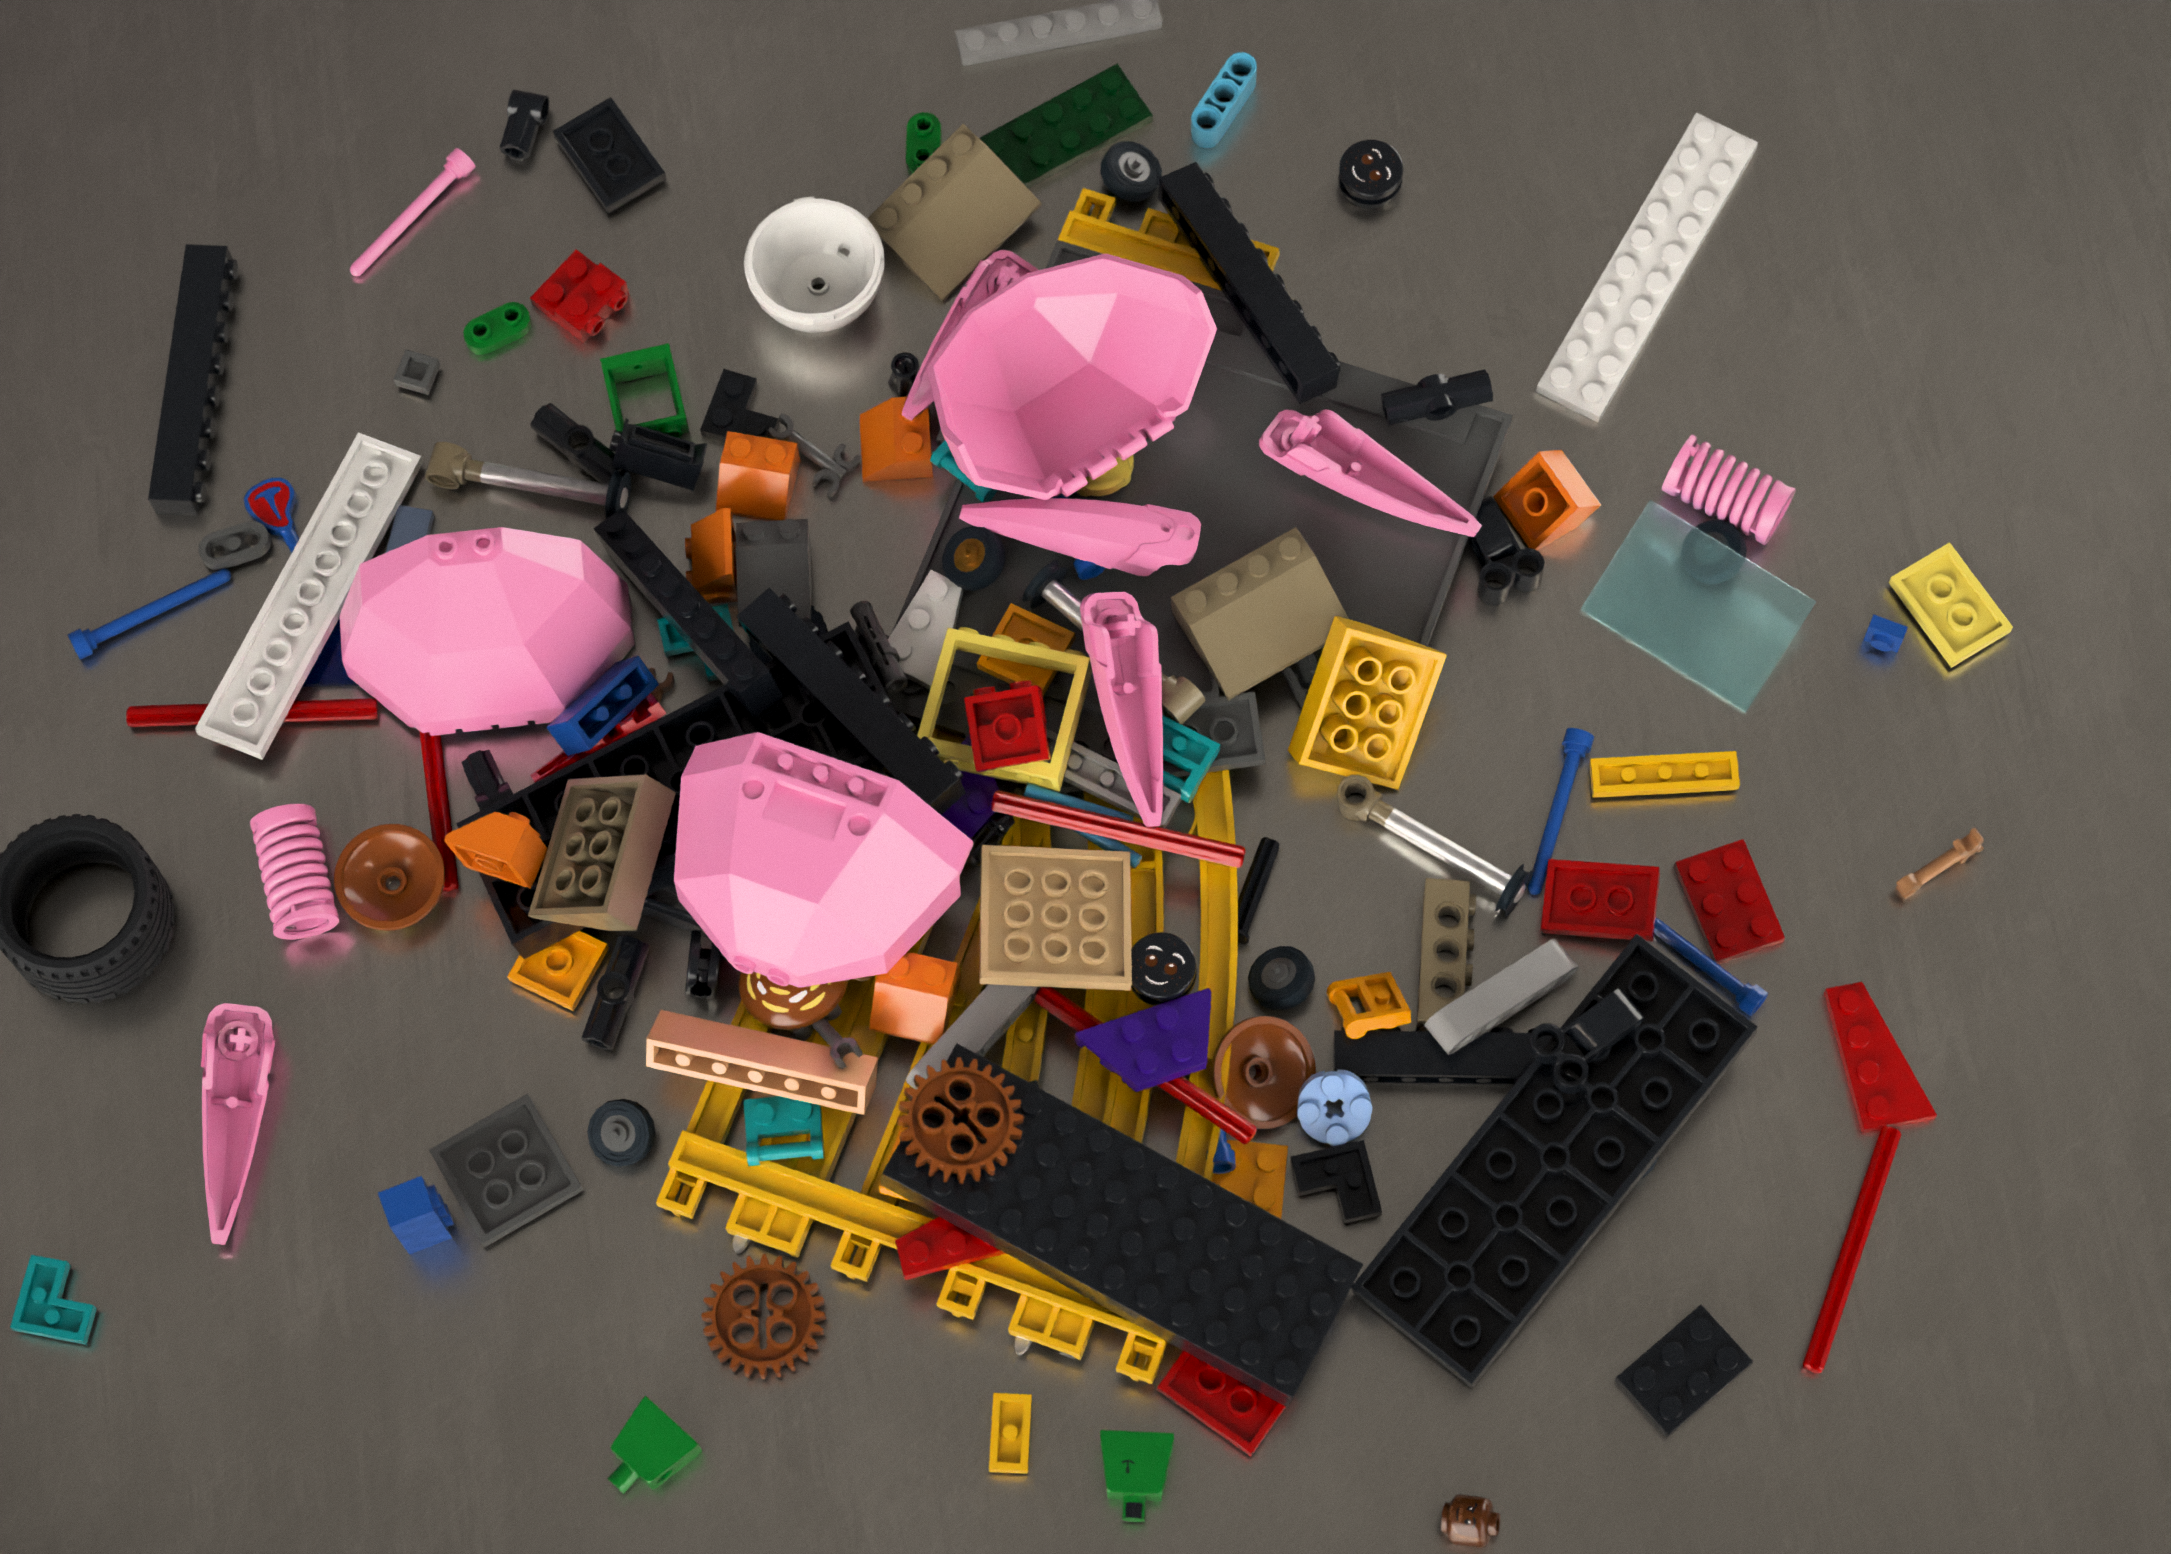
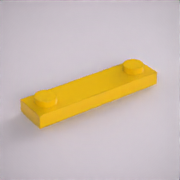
M1736 751L1591 758L1589 762L1592 798L1739 790L1740 787Z

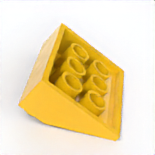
M1334 616L1287 751L1298 764L1346 777L1361 775L1373 784L1399 790L1447 655L1444 652L1371 625Z

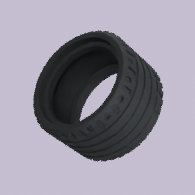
M72 814V816L67 817L66 815H61L56 819L49 818L43 820V823L32 825L29 830L17 835L18 838L11 841L6 846L5 851L0 853V950L33 987L37 986L40 992L57 1000L63 998L69 1003L80 1002L81 1004H88L89 1001L98 1003L108 998L111 1000L117 998V995L121 993H128L135 985L139 986L143 983L142 980L154 972L153 969L156 965L159 966L163 960V954L167 953L169 949L168 944L173 937L172 927L175 926V905L171 901L173 896L165 878L139 841L130 832L124 831L116 823H112L105 818L97 819L93 815L81 816L80 814ZM93 862L111 864L124 869L132 875L134 898L129 917L118 934L103 947L88 954L75 957H54L32 948L27 928L29 911L36 895L45 883L56 874L75 865Z

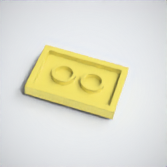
M1950 542L1895 574L1889 580L1890 586L1951 668L2004 637L2013 628Z

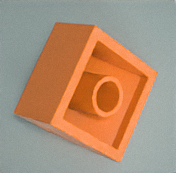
M892 397L859 415L863 482L933 477V463L930 461L932 441L929 407L910 421L902 416V410L907 397Z
M728 431L720 460L716 511L722 508H730L732 515L763 521L786 520L801 461L797 443Z
M1562 450L1538 452L1493 496L1526 545L1537 551L1578 528L1601 506Z
M722 508L691 524V538H685L686 559H692V570L686 571V579L709 604L738 602L736 530L731 509Z
M493 812L447 833L444 839L445 843L466 868L531 889L548 849L540 839V833L535 831L529 824L530 820L515 812H510L508 816Z
M907 952L886 974H880L876 977L869 1029L934 1045L948 1028L961 980L958 963Z

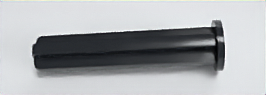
M1263 837L1260 840L1238 898V943L1247 944L1250 940L1247 933L1279 851V842L1268 837Z

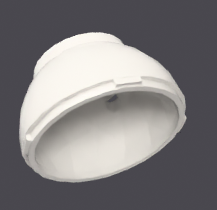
M814 196L793 199L792 203L786 204L772 212L756 227L749 239L744 255V270L752 295L761 308L778 323L791 329L808 333L827 332L844 327L856 320L868 309L880 288L884 274V250L880 236L875 228L856 209L837 201L815 199ZM842 248L850 251L848 257L840 253ZM816 284L825 285L820 290H816L813 288V286Z

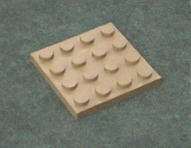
M982 845L980 856L979 984L1130 991L1132 985L1130 852Z

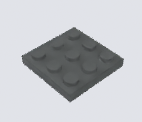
M528 1093L429 1150L484 1248L583 1191L582 1186Z

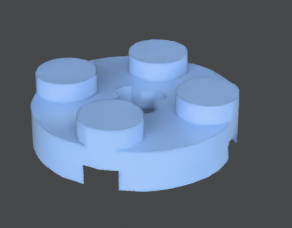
M1341 1069L1325 1072V1070L1320 1071L1309 1077L1300 1088L1297 1101L1298 1119L1302 1128L1313 1139L1335 1147L1356 1139L1367 1128L1371 1120L1372 1102L1368 1087L1354 1073ZM1338 1099L1343 1101L1341 1105L1343 1111L1340 1114L1334 1113L1331 1115L1327 1113L1328 1107L1325 1103L1328 1100L1331 1102H1336Z

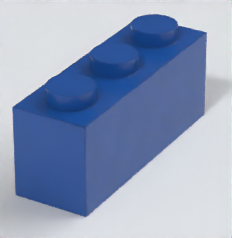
M639 656L616 662L546 728L567 756L590 750L646 698L659 683Z
M422 1176L378 1192L389 1226L409 1255L452 1239L448 1227L454 1225V1221L448 1205L444 1203L441 1194H438L435 1185L428 1186Z

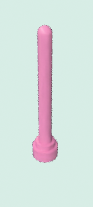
M455 148L446 157L447 162L444 164L445 169L350 266V272L353 276L362 275L454 179L459 180L462 176L466 178L476 168L473 161L463 151Z

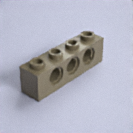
M1425 879L1416 1028L1425 1027V1023L1432 1015L1464 995L1465 986L1472 985L1473 964H1466L1467 951H1473L1475 929L1468 928V915L1475 916L1476 894L1470 893V881ZM1443 915H1452L1458 920V924L1448 927L1443 925L1439 918ZM1441 950H1450L1457 958L1454 961L1445 962L1438 957L1437 953ZM1440 985H1447L1454 990L1455 994L1445 998L1438 995L1435 989Z

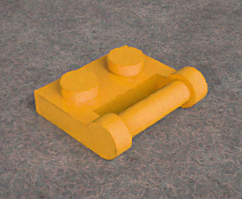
M1391 972L1332 982L1327 988V996L1330 1002L1337 1006L1344 1020L1343 1028L1345 1033L1351 1039H1359L1370 1030L1392 1029L1398 1025L1411 1023V1010ZM1358 996L1366 1012L1357 1014L1350 1001V997Z

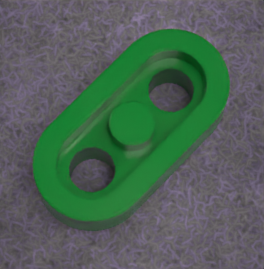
M917 113L907 123L906 167L910 175L925 162L918 160L919 156L925 155L929 158L941 146V123L931 113ZM922 125L929 126L927 130L919 129V127Z
M509 302L469 321L464 328L463 335L470 351L475 354L485 355L524 337L530 331L532 321L528 309L523 304ZM510 315L518 316L517 319L513 321L507 320V318ZM479 330H486V333L482 336L475 335Z

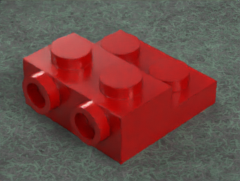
M576 249L530 297V300L536 308L584 343L590 336H595L601 331L605 320L614 311L617 312L623 308L630 294L626 281L601 262L598 265Z
M1031 680L1018 681L1009 684L1010 690L996 692L995 687H983L974 689V696L964 698L976 772L1051 760L1045 726L1047 724L1040 686H1032Z

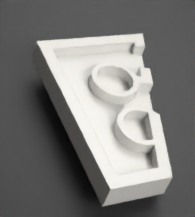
M930 570L888 638L890 646L895 648L900 656L899 664L906 678L929 690L947 628L955 629L963 595L961 587H958L947 577L933 570ZM882 655L885 664L889 665L885 655Z

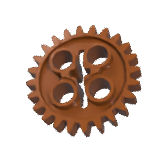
M957 1057L954 1068H950L946 1060L942 1059L939 1072L928 1065L926 1068L927 1079L916 1074L913 1082L918 1089L906 1087L904 1095L910 1101H900L899 1110L908 1114L897 1119L898 1126L908 1128L902 1131L899 1136L900 1141H911L905 1153L912 1155L918 1152L919 1156L915 1166L920 1167L928 1162L930 1164L929 1176L932 1177L940 1169L943 1171L944 1182L949 1180L952 1173H957L960 1184L964 1183L966 1173H971L974 1180L978 1182L981 1169L983 1168L991 1176L994 1175V1161L1003 1166L1007 1164L1008 1159L1003 1151L1013 1154L1016 1152L1017 1146L1010 1139H1021L1022 1131L1013 1127L1023 1123L1024 1115L1013 1113L1021 1107V1100H1009L1015 1091L1014 1085L1002 1088L1001 1085L1005 1075L1002 1073L993 1079L990 1076L992 1065L990 1064L982 1072L977 1070V1059H973L969 1068L963 1066L961 1057ZM954 1087H964L970 1093V1097L966 1100L958 1101L951 1097L949 1091ZM938 1096L943 1099L948 1109L936 1102L934 1098ZM933 1113L942 1118L943 1124L937 1128H930L924 1124L922 1119L927 1114ZM982 1113H991L998 1119V1123L993 1127H984L979 1123L977 1117ZM954 1115L957 1118H961L963 1115L967 1116V1124L965 1125L962 1122L957 1126L953 1124ZM973 1132L979 1137L984 1138L986 1140V1143L981 1144L976 1139V1136L973 1134ZM955 1140H965L970 1144L971 1151L963 1155L957 1154L952 1150L951 1143Z
M763 1254L760 1264L755 1265L753 1259L747 1256L746 1268L742 1269L736 1262H733L734 1274L732 1276L723 1271L720 1272L724 1282L722 1286L711 1283L710 1288L716 1297L704 1298V1303L712 1311L702 1313L701 1317L703 1321L712 1324L705 1327L703 1332L705 1336H716L708 1345L711 1351L722 1348L718 1355L721 1363L732 1358L730 1362L731 1371L735 1372L741 1365H744L746 1377L749 1378L754 1369H758L761 1378L765 1379L768 1369L773 1368L777 1377H781V1366L785 1364L793 1372L796 1370L793 1361L796 1357L805 1362L808 1361L804 1351L806 1347L817 1350L818 1345L812 1336L824 1335L823 1328L817 1325L816 1322L826 1320V1314L815 1309L825 1304L824 1299L819 1296L812 1297L819 1290L818 1284L811 1283L805 1285L810 1278L809 1272L806 1270L796 1275L798 1268L796 1262L793 1261L787 1268H783L782 1256H778L772 1265L769 1264L767 1255ZM767 1284L766 1306L770 1316L766 1318L767 1347L762 1350L760 1349L762 1328L758 1317L762 1314L761 1286ZM749 1290L755 1293V1298L749 1305L742 1306L735 1302L737 1295L742 1291ZM781 1290H788L793 1293V1299L786 1305H777L773 1302L774 1296ZM786 1327L793 1331L792 1337L787 1342L777 1343L772 1339L773 1334L779 1328ZM741 1328H751L754 1330V1337L747 1343L735 1341V1334Z

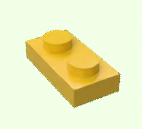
M993 1393L989 1472L1028 1474L1032 1394Z

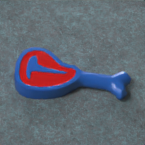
M283 478L264 480L246 492L244 497L245 509L253 521L265 526L268 533L283 537L292 553L300 539L291 516L296 503L294 488Z

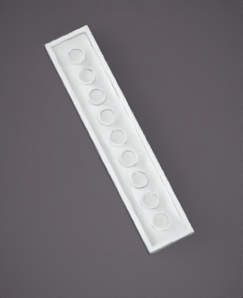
M1695 114L1536 387L1537 393L1599 423L1756 151L1757 141L1701 114Z
M361 433L356 435L198 722L195 730L199 736L263 760L340 618L339 615L359 565L372 559L396 515L399 505L403 502L424 462L421 455Z

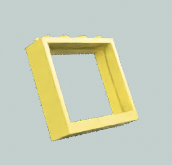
M960 627L958 630L947 628L917 736L920 740L924 736L930 739L940 752L936 756L944 764L950 760L960 771L1025 785L1030 783L1060 792L1092 674L1090 657H1086L1082 652L1067 649L1065 652L1052 650L1049 646L1039 642H1030L1029 645L1015 642L1014 639L1006 635L997 634L993 637L981 635L976 630L968 627ZM956 650L1074 674L1050 763L1040 761L976 772L972 746L932 738Z

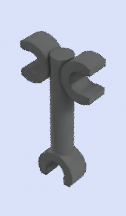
M781 413L778 421L786 427V431L780 433L770 427L767 432L768 437L797 443L799 452L822 468V470L814 475L812 485L816 487L821 480L827 479L832 483L827 496L829 498L834 496L838 491L840 480L847 472L857 468L861 456L857 454L852 461H844L841 458V454L845 451L846 445L842 443L835 449L832 459L793 429L792 419L788 415Z
M839 1004L827 1016L816 1023L790 1030L798 1040L805 1041L813 1034L815 1029L831 1047V1057L841 1069L847 1067L843 1061V1057L846 1054L852 1052L858 1057L862 1056V1050L857 1042L850 1037L842 1038L828 1022L836 1019L843 1012Z

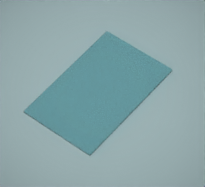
M1650 500L1580 610L1746 712L1811 612L1816 601Z

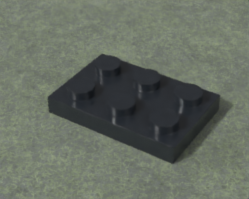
M612 97L553 131L554 138L608 214L667 179L665 171Z
M1701 1304L1619 1374L1615 1381L1664 1436L1668 1438L1749 1368L1754 1361Z

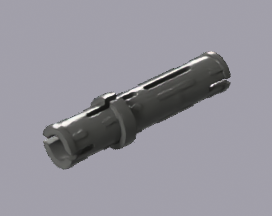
M868 601L857 602L851 607L850 614L855 620L862 639L871 655L870 663L873 669L879 672L889 693L901 692L907 687L908 680L900 667V656L897 650L890 646L871 603ZM871 628L876 636L875 639H873L869 631V629ZM882 655H885L889 665L885 664Z

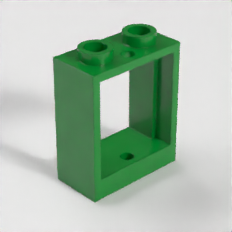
M669 343L600 359L617 431L622 430L624 419L616 384L667 373L676 415L636 425L677 438L681 437L682 434L690 433Z

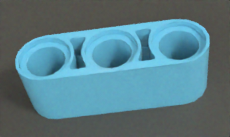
M1237 52L1227 59L1194 109L1191 116V138L1198 147L1212 148L1221 141L1255 89L1257 62L1249 53ZM1245 72L1247 73V75L1238 76L1235 73ZM1227 98L1231 101L1220 102L1218 99ZM1203 124H1209L1213 127L1210 129H1204L1200 126Z

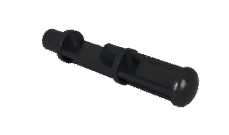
M1020 783L1013 793L1024 796L1027 785ZM996 812L973 839L974 843L986 828L991 830L972 853H969L966 862L975 867L980 866V860L977 856L981 852V846L987 845L995 834L999 836V839L994 843V845H997L1015 823L1013 816Z

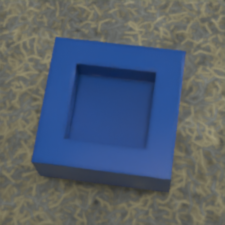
M1873 614L1863 640L1869 642L1880 651H1894L1898 653L1908 627Z

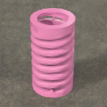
M1692 434L1675 458L1664 480L1662 491L1673 497L1681 495L1682 502L1686 504L1693 502V507L1697 510L1705 508V513L1708 516L1713 517L1717 515L1718 520L1729 521V524H1732L1736 529L1741 528V532L1746 536L1755 533L1756 541L1765 546L1783 519L1796 489L1783 484L1780 480L1774 481L1767 500L1758 512L1763 498L1773 481L1772 476L1769 474L1763 475L1757 488L1748 500L1761 472L1758 468H1752L1736 494L1748 470V464L1744 461L1739 462L1730 480L1724 487L1736 463V457L1728 455L1711 482L1716 469L1724 457V451L1718 448L1715 449L1706 467L1698 477L1710 454L1711 445L1707 441L1701 445L1697 444L1698 439ZM1691 456H1693L1694 459L1692 461V464L1690 467H1688L1687 464Z
M306 804L276 806L258 813L250 820L253 841L256 844V855L259 857V869L262 871L261 878L265 884L264 892L267 896V906L271 910L269 914L270 920L274 923L273 934L280 939L293 940L315 936L331 930L339 923L337 908L334 903V894L330 891L331 881L327 878L329 874L328 867L324 865L326 862L325 854L321 852L323 844L318 839L320 831L315 827L317 826L315 809Z

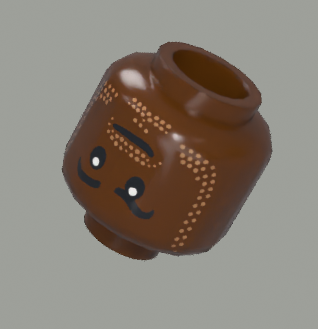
M1457 1494L1450 1503L1446 1502L1444 1504L1441 1530L1442 1533L1447 1534L1449 1541L1453 1544L1484 1548L1490 1541L1491 1536H1498L1501 1520L1500 1513L1494 1512L1492 1501L1488 1498Z

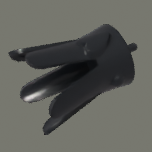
M902 352L892 359V374L888 384L892 385L896 378L898 396L906 397L908 382L914 383L920 368L916 356L908 352Z

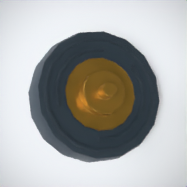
M969 526L955 533L946 544L942 555V566L947 578L958 587L970 591L985 589L995 582L1001 574L1006 561L1005 547L1001 539L985 527Z

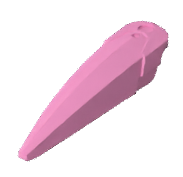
M1008 250L994 252L986 260L980 261L967 281V286L962 287L936 334L906 399L902 416L912 421L934 403L927 366L966 312L1023 275L1038 271L1036 267Z
M1325 409L1313 416L1302 415L1294 410L1281 411L1259 439V447L1264 454L1300 476L1305 475L1344 496L1372 508L1425 526L1474 537L1482 527L1472 514L1374 441L1361 429L1354 428L1331 410Z
M1033 498L962 505L959 519L973 526L985 527L991 532L1076 559L1093 562L1110 570L1115 568L1143 577L1151 575L1164 565L1188 564L1196 553L1201 531L1199 519L1190 512L1150 504L1140 506L1086 499L1050 498L1043 500Z
M1126 592L1089 594L1083 598L1080 605L1085 650L1090 656L1092 673L1106 729L1125 783L1145 827L1160 826L1163 806L1162 666L1159 663L1157 629L1153 624L1144 620L1138 603L1132 595Z
M229 1003L215 1006L207 1016L203 1031L201 1067H204L202 1076L203 1162L212 1244L225 1245L230 1234L252 1162L269 1088L267 1076L271 1071L275 1039L272 1031V1020L269 1014L257 1006Z

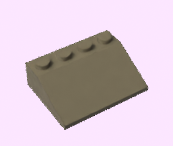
M963 123L867 219L879 234L882 244L944 302L972 275L980 261L989 258L1042 203L994 152Z
M1297 527L1171 597L1172 615L1228 701L1324 647L1334 616L1349 619L1315 554Z
M646 774L568 779L528 916L533 919L607 931L637 930L676 792Z

